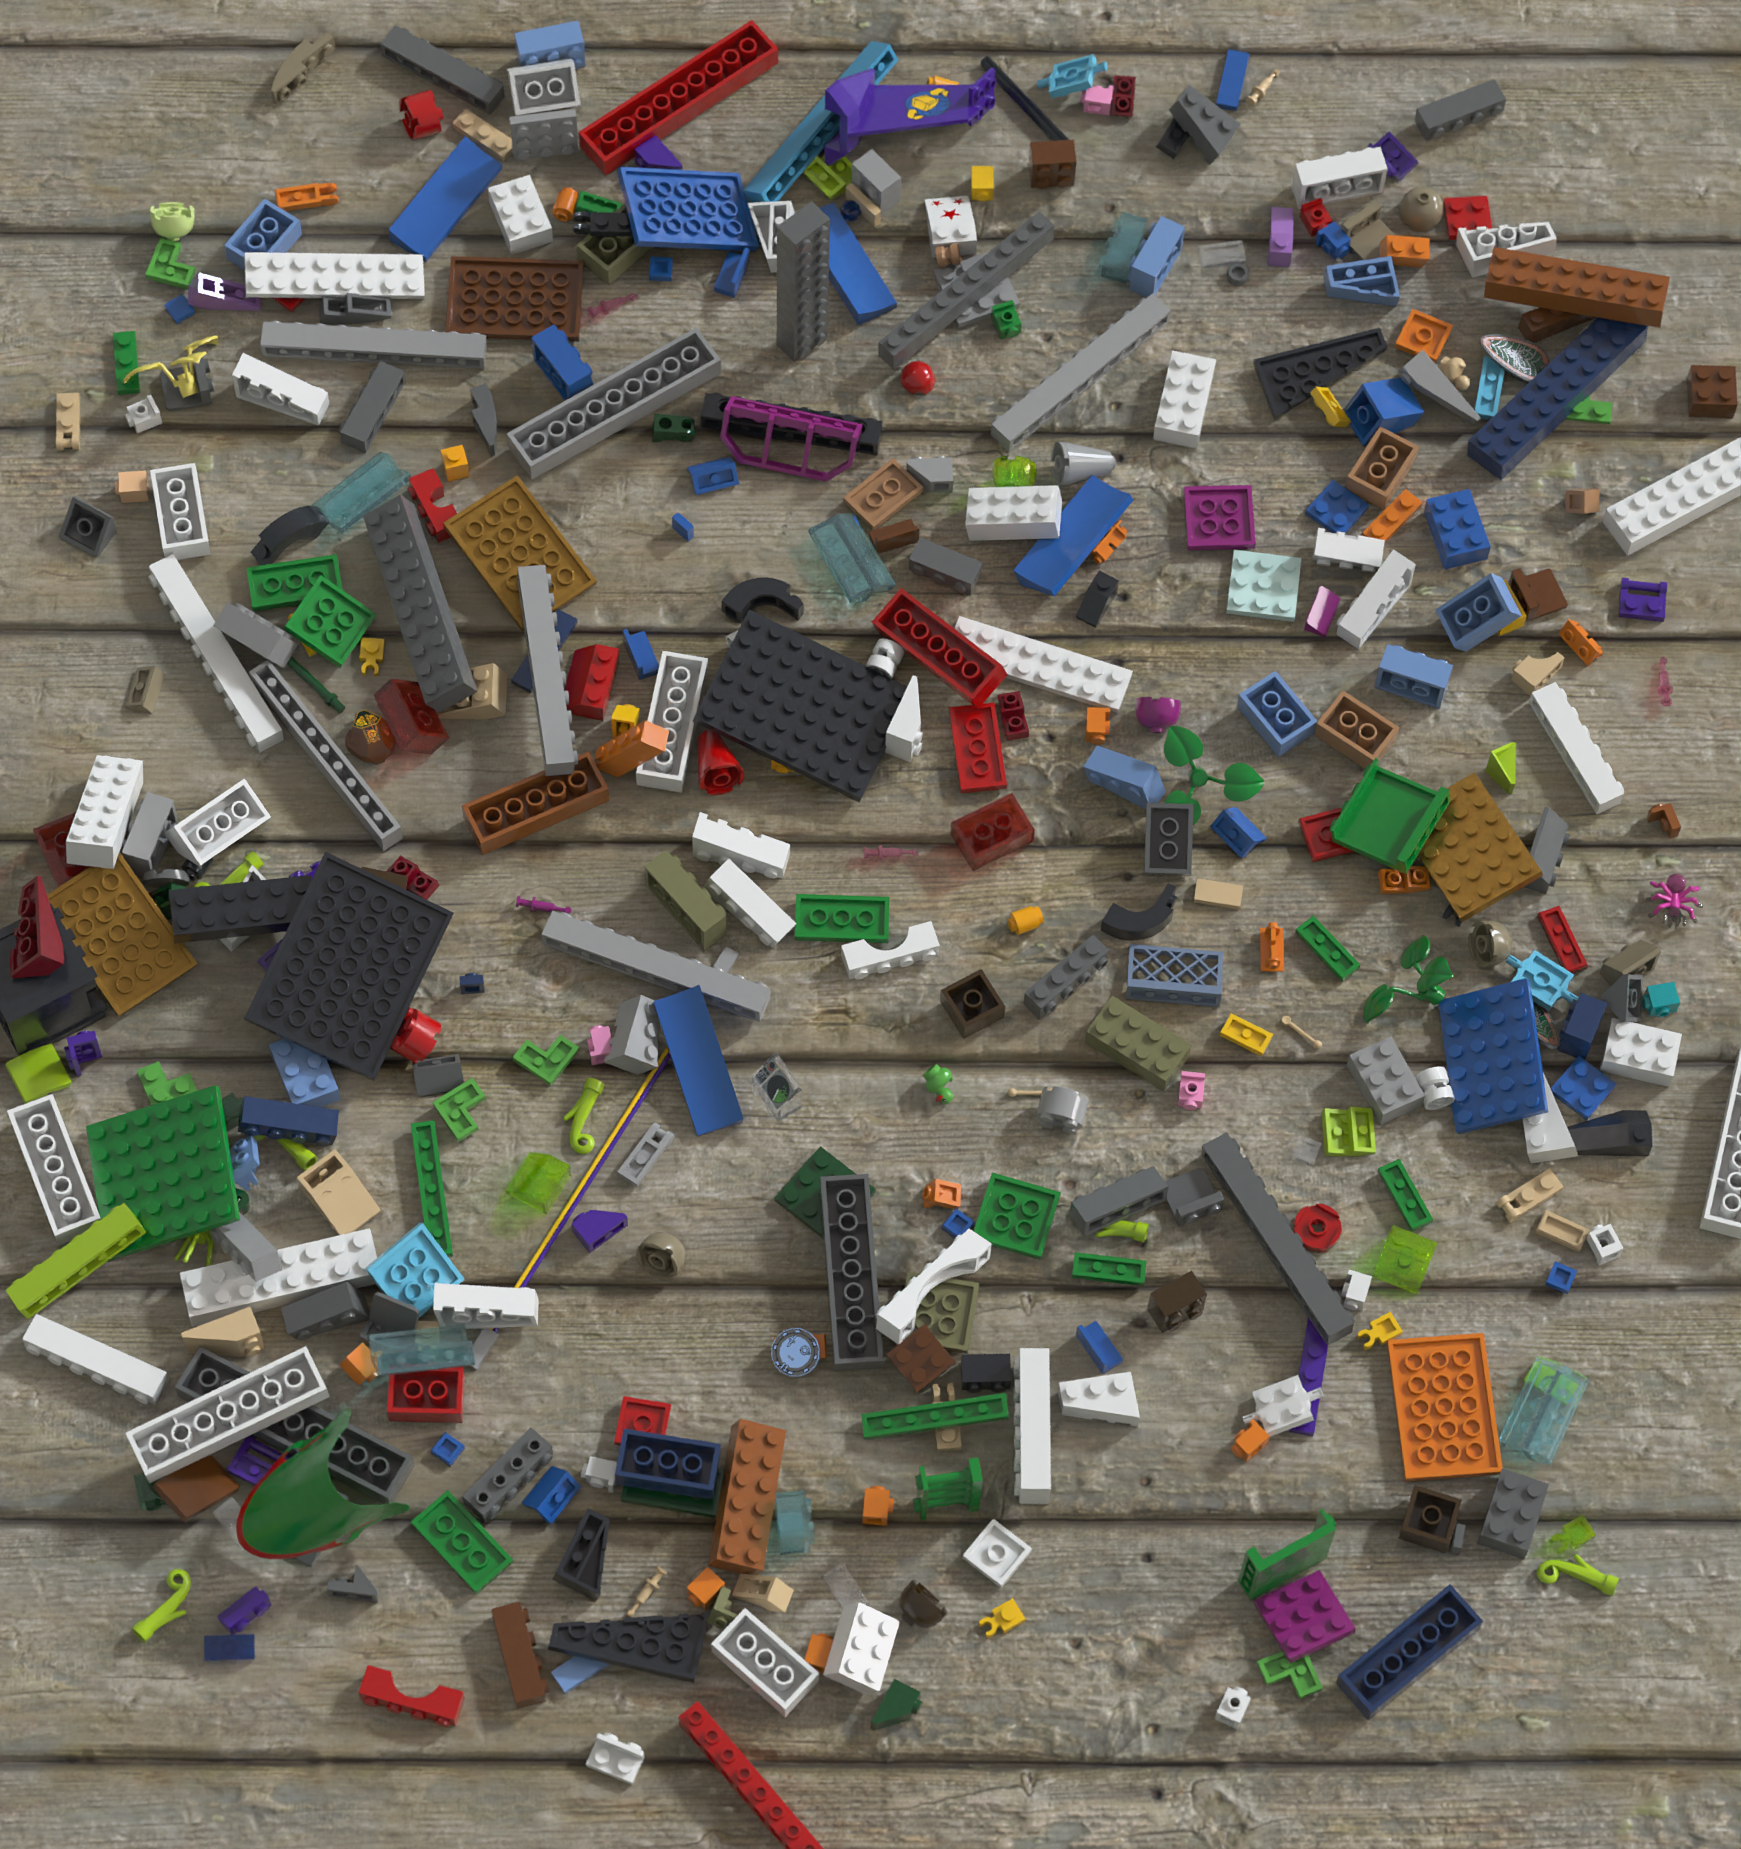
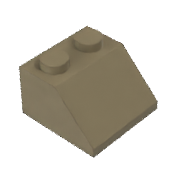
M1639 940L1634 944L1630 942L1621 949L1619 954L1616 956L1611 954L1603 960L1600 974L1610 986L1623 974L1643 975L1644 977L1655 969L1661 950L1643 940Z

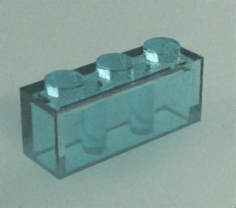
M1122 212L1120 219H1115L1112 229L1115 233L1113 237L1109 236L1105 248L1108 250L1107 254L1102 255L1099 267L1102 268L1101 277L1127 284L1128 275L1131 271L1129 265L1134 256L1137 257L1146 232L1148 219Z

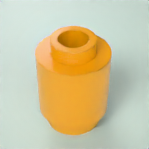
M1028 906L1010 913L1007 923L1011 932L1020 935L1039 928V925L1044 923V919L1038 906Z

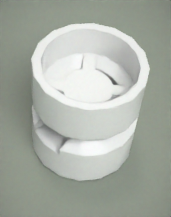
M879 639L872 651L873 655L869 657L865 667L871 668L892 679L897 670L896 666L900 664L903 658L904 650L894 641Z
M1444 1067L1429 1068L1417 1074L1416 1080L1422 1091H1424L1423 1103L1426 1109L1436 1110L1454 1102L1455 1098L1451 1086L1447 1085L1449 1078Z

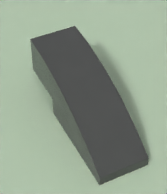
M347 293L345 297L323 296L319 303L320 323L358 324L391 318L390 297L367 296L356 293Z
M487 383L470 389L471 401L475 407L474 410H471L472 422L492 457L495 456L497 447V420L492 394Z

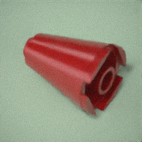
M711 730L702 732L697 738L698 783L702 791L703 789L706 790L710 795L729 793L733 791L732 787L734 785L742 783L744 779L743 768L719 734Z

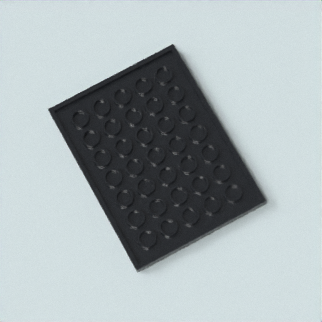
M749 610L693 722L860 803L887 747L886 732L907 686Z
M325 852L244 1020L374 1081L454 913Z

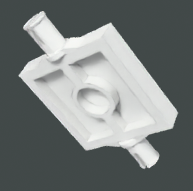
M1298 1375L1252 1392L1256 1402V1412L1243 1416L1244 1423L1247 1426L1252 1419L1256 1422L1260 1421L1269 1436L1314 1420L1310 1410V1402L1324 1397L1320 1387L1306 1392Z

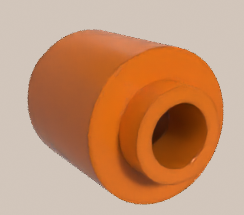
M563 188L558 193L552 210L557 220L566 222L573 219L578 201L577 191L572 188Z

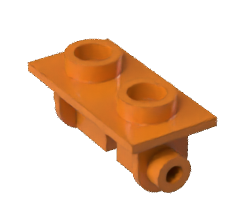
M1121 520L1114 523L1089 554L1094 556L1093 560L1097 564L1104 563L1114 552L1109 543L1114 548H1117L1127 537L1128 531L1124 527L1118 526L1122 522Z
M1568 619L1558 634L1581 660L1589 666L1594 658L1598 659L1603 655L1602 647L1592 638H1587L1589 634L1580 626L1579 622Z
M1270 922L1266 928H1260V971L1284 972V928L1278 927L1276 922Z

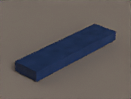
M557 609V626H554L555 632L560 634V645L557 646L559 651L577 625L578 619ZM527 655L512 677L511 683L532 693L533 686Z

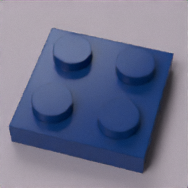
M1332 480L1306 509L1305 514L1331 533L1344 532L1346 534L1368 510L1369 504L1335 480Z
M1578 1056L1552 1086L1551 1091L1553 1096L1585 1120H1588L1617 1084L1582 1057Z

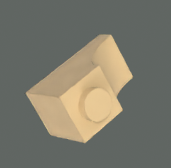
M1558 652L1545 659H1535L1528 655L1523 661L1520 659L1513 666L1511 681L1531 696L1532 692L1539 690L1561 669L1564 657Z
M740 1573L732 1596L737 1600L758 1605L767 1611L785 1613L794 1590L777 1577Z

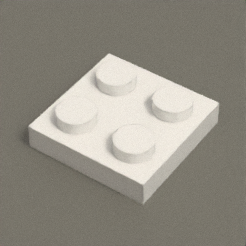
M992 1519L963 1554L962 1558L1002 1588L1031 1553L1032 1548L996 1520Z

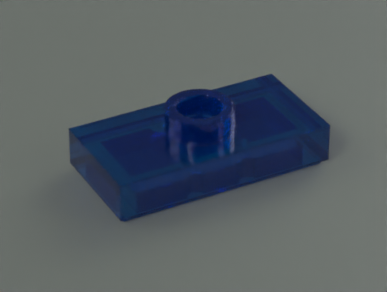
M255 1634L204 1636V1661L255 1659Z

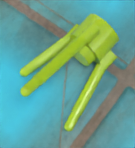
M210 1230L187 1237L174 1260L178 1261L191 1242L183 1259V1262L187 1263L196 1244H205L207 1241L206 1266H211L214 1241L211 1238Z

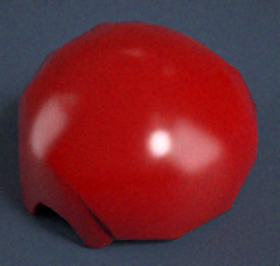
M913 361L904 366L899 377L902 387L911 394L920 392L926 395L934 388L936 382L932 368L922 361Z

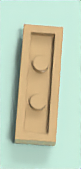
M465 109L452 123L453 129L503 162L512 154L511 138L469 110Z

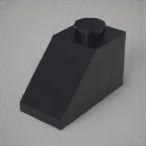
M1099 570L1087 589L1076 618L1096 628L1118 593L1119 580Z

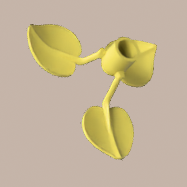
M218 336L206 337L182 349L183 351L188 349V356L170 363V366L182 363L184 374L177 376L178 381L161 362H157L132 370L124 378V384L138 372L148 369H161L173 382L174 387H179L182 398L198 393L199 389L195 381L193 363H199L200 359L207 353L203 351L192 354V352L199 345H218ZM187 362H189V368H190V371H189V372H188V368H187Z

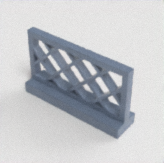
M1130 944L1126 999L1220 1007L1223 952ZM1134 952L1144 953L1148 958L1140 963L1134 957ZM1167 955L1171 960L1163 965L1157 957ZM1184 956L1191 957L1195 962L1187 967L1180 959ZM1206 959H1218V964L1210 969L1204 961ZM1151 961L1159 967L1152 974L1144 967ZM1175 963L1182 969L1177 975L1168 970ZM1198 965L1206 972L1199 978L1191 971ZM1139 970L1147 976L1143 980L1132 979V975ZM1164 972L1170 980L1167 982L1158 981L1155 977ZM1187 974L1193 982L1190 984L1182 983L1179 979ZM1211 976L1217 983L1216 986L1205 985L1202 981Z

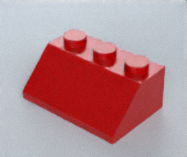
M595 644L574 651L564 691H568L569 705H566L567 711L571 710V715L604 721L620 661L618 648Z

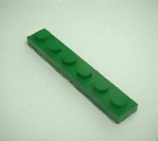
M435 1121L411 1123L424 1226L448 1257H453Z
M1006 1393L862 1414L865 1440L1010 1419Z

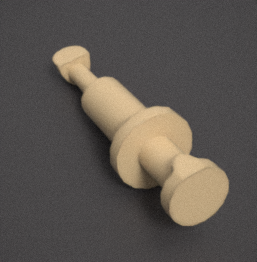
M1273 70L1272 74L1266 77L1259 86L1252 88V95L1246 98V102L1250 106H1254L1257 103V98H1264L1265 91L1272 84L1274 76L1277 77L1280 70Z
M658 1566L651 1580L646 1577L645 1581L647 1583L635 1598L636 1603L625 1616L633 1617L638 1606L645 1603L654 1589L658 1590L660 1588L657 1583L663 1575L666 1576L667 1572Z

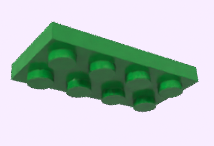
M337 554L246 568L253 612L300 605L320 575L342 589Z
M796 894L795 940L856 942L864 939L867 943H888L890 897Z
M449 1490L411 1521V1525L476 1595L514 1563L509 1554Z

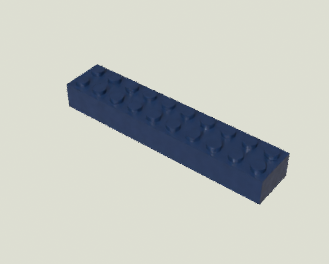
M1597 317L1468 440L1467 456L1502 480L1560 425L1581 401L1583 402L1646 342L1648 326Z

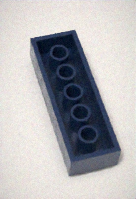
M1449 1584L1341 1672L1337 1677L1336 1685L1369 1721L1480 1630L1483 1620L1453 1586Z

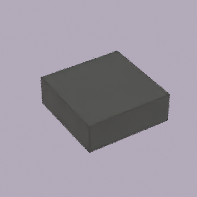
M1457 1524L1454 1527L1449 1551L1452 1555L1459 1556L1465 1525Z

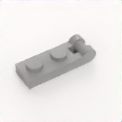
M656 1122L652 1124L617 1172L618 1176L635 1187L640 1185L675 1138V1134L662 1130V1126ZM657 1137L661 1141L657 1143L653 1140V1138Z

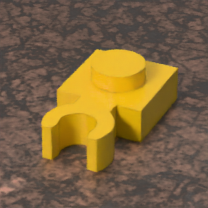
M361 638L360 661L365 662L361 667L363 676L366 675L368 668H373L374 676H378L379 667L376 662H383L385 639Z
M1388 1312L1369 1323L1371 1330L1363 1329L1359 1331L1357 1339L1367 1337L1370 1341L1365 1343L1363 1348L1368 1350L1373 1347L1375 1341L1378 1340L1382 1346L1387 1343V1340H1393L1401 1336L1403 1331L1392 1313Z
M1012 1598L992 1609L993 1618H982L979 1621V1627L986 1624L990 1625L992 1629L985 1633V1637L991 1638L995 1635L998 1628H1001L1002 1632L1006 1633L1024 1623L1025 1617Z

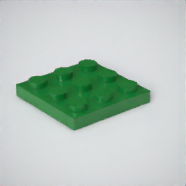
M320 575L283 629L341 668L377 614Z
M992 1172L973 1232L990 1242L991 1246L1041 1260L1061 1192Z

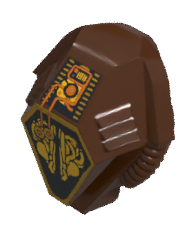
M366 709L358 711L355 715L352 730H349L346 735V748L358 759L378 765L384 763L393 753L398 732L392 723L384 720L381 716Z

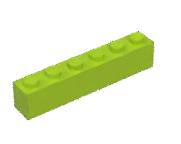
M123 1203L113 1208L103 1219L94 1222L84 1233L72 1238L65 1247L53 1252L50 1258L43 1263L34 1266L24 1277L15 1280L5 1291L17 1309L27 1319H30L144 1235L146 1231L133 1212Z

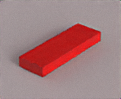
M1560 905L1539 912L1537 917L1560 966L1572 974L1587 969L1588 964Z

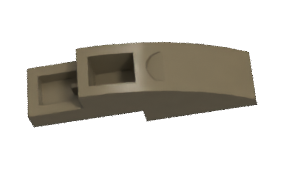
M329 32L312 44L305 39L283 62L271 89L275 105L282 100H286L297 88L303 87L309 80L307 71L313 69L319 61L333 53L335 50L334 37Z

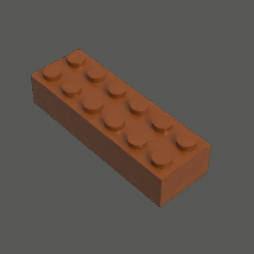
M588 751L578 756V764L574 765L573 774L546 776L545 770L462 805L463 818L481 854L484 855L608 802L609 789Z
M741 1418L731 1426L708 1566L738 1574L758 1575L764 1570L786 1430Z

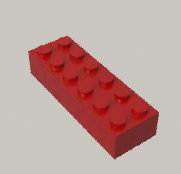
M902 588L872 621L878 633L886 639L899 644L905 654L977 709L980 708L1007 676L1004 667Z

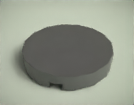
M165 869L157 874L156 870H150L142 874V883L150 887L160 888L171 882L181 886L190 884V875L181 870Z

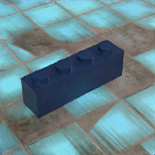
M244 1096L240 1105L238 1132H243L248 1136H268L274 1140L283 1138L290 1139L295 1143L310 1142L321 1147L332 1146L337 1137L339 1110Z

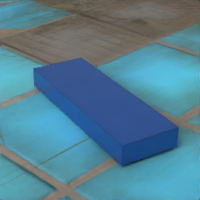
M1228 50L1216 102L1219 108L1237 111L1249 61V53Z

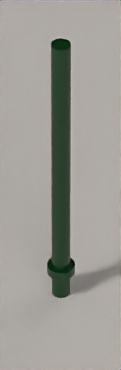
M292 656L290 657L287 665L325 700L327 706L331 705L338 713H342L346 707L338 700V696L335 693H330Z

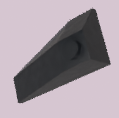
M1621 1110L1567 1127L1578 1155L1649 1156L1653 1146L1652 1125L1646 1110Z

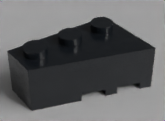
M587 1508L552 1579L596 1602L601 1592L609 1518Z

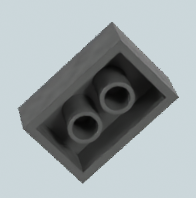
M1146 804L1144 875L1191 876L1193 804Z
M1502 1468L1477 1544L1525 1559L1549 1484Z

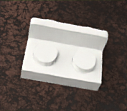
M597 1733L596 1742L587 1760L586 1767L633 1785L644 1760V1751L635 1743L627 1742V1744L619 1742L618 1738L610 1733H604V1735Z

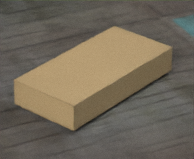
M849 184L846 187V200L870 224L876 227L880 224L881 210L854 184Z
M1197 878L1193 903L1240 910L1243 885Z
M1545 1210L1535 1233L1576 1252H1580L1589 1229Z

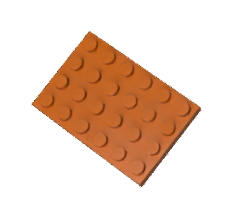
M1484 1333L1387 1340L1405 1482L1499 1475L1503 1467Z

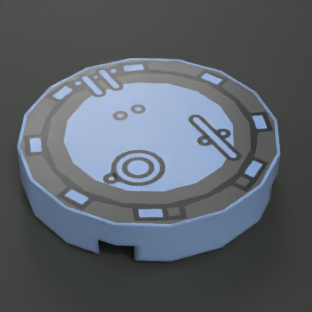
M791 1328L783 1331L776 1337L772 1345L771 1357L774 1365L780 1372L788 1376L800 1377L809 1374L816 1367L820 1359V1348L817 1339L810 1332L801 1328Z

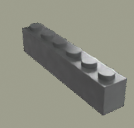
M395 25L380 43L383 57L489 115L493 113L505 97L504 85L501 81L485 75L478 68H472L460 58L452 57L444 49L432 46L427 40L412 35L405 28L401 29Z

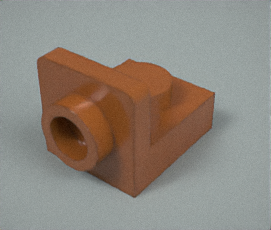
M1661 803L1651 807L1647 815L1648 823L1660 820L1661 829L1663 832H1667L1669 839L1678 837L1681 825L1672 804L1663 805Z

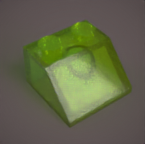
M529 1152L505 1190V1193L547 1215L571 1177L570 1165L550 1154Z
M1392 1225L1373 1277L1418 1294L1438 1243Z

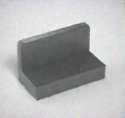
M459 1054L424 1059L422 1062L418 1060V1064L412 1062L418 1096L451 1091L464 1083Z

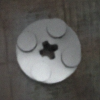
M1053 1086L1052 1091H1047L1048 1087H1044L1036 1113V1118L1040 1120L1039 1125L1047 1129H1053V1126L1063 1128L1062 1131L1067 1134H1076L1077 1130L1082 1129L1089 1103L1088 1097L1085 1096L1083 1100L1079 1098V1092L1068 1088Z

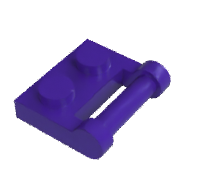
M1622 577L1618 617L1664 622L1667 582H1640ZM1628 589L1658 592V597L1628 594Z
M249 1435L244 1439L232 1459L227 1472L255 1486L272 1465L249 1454L248 1451L253 1449L274 1461L282 1453L257 1441L253 1435ZM287 1454L284 1459L288 1460L292 1455Z

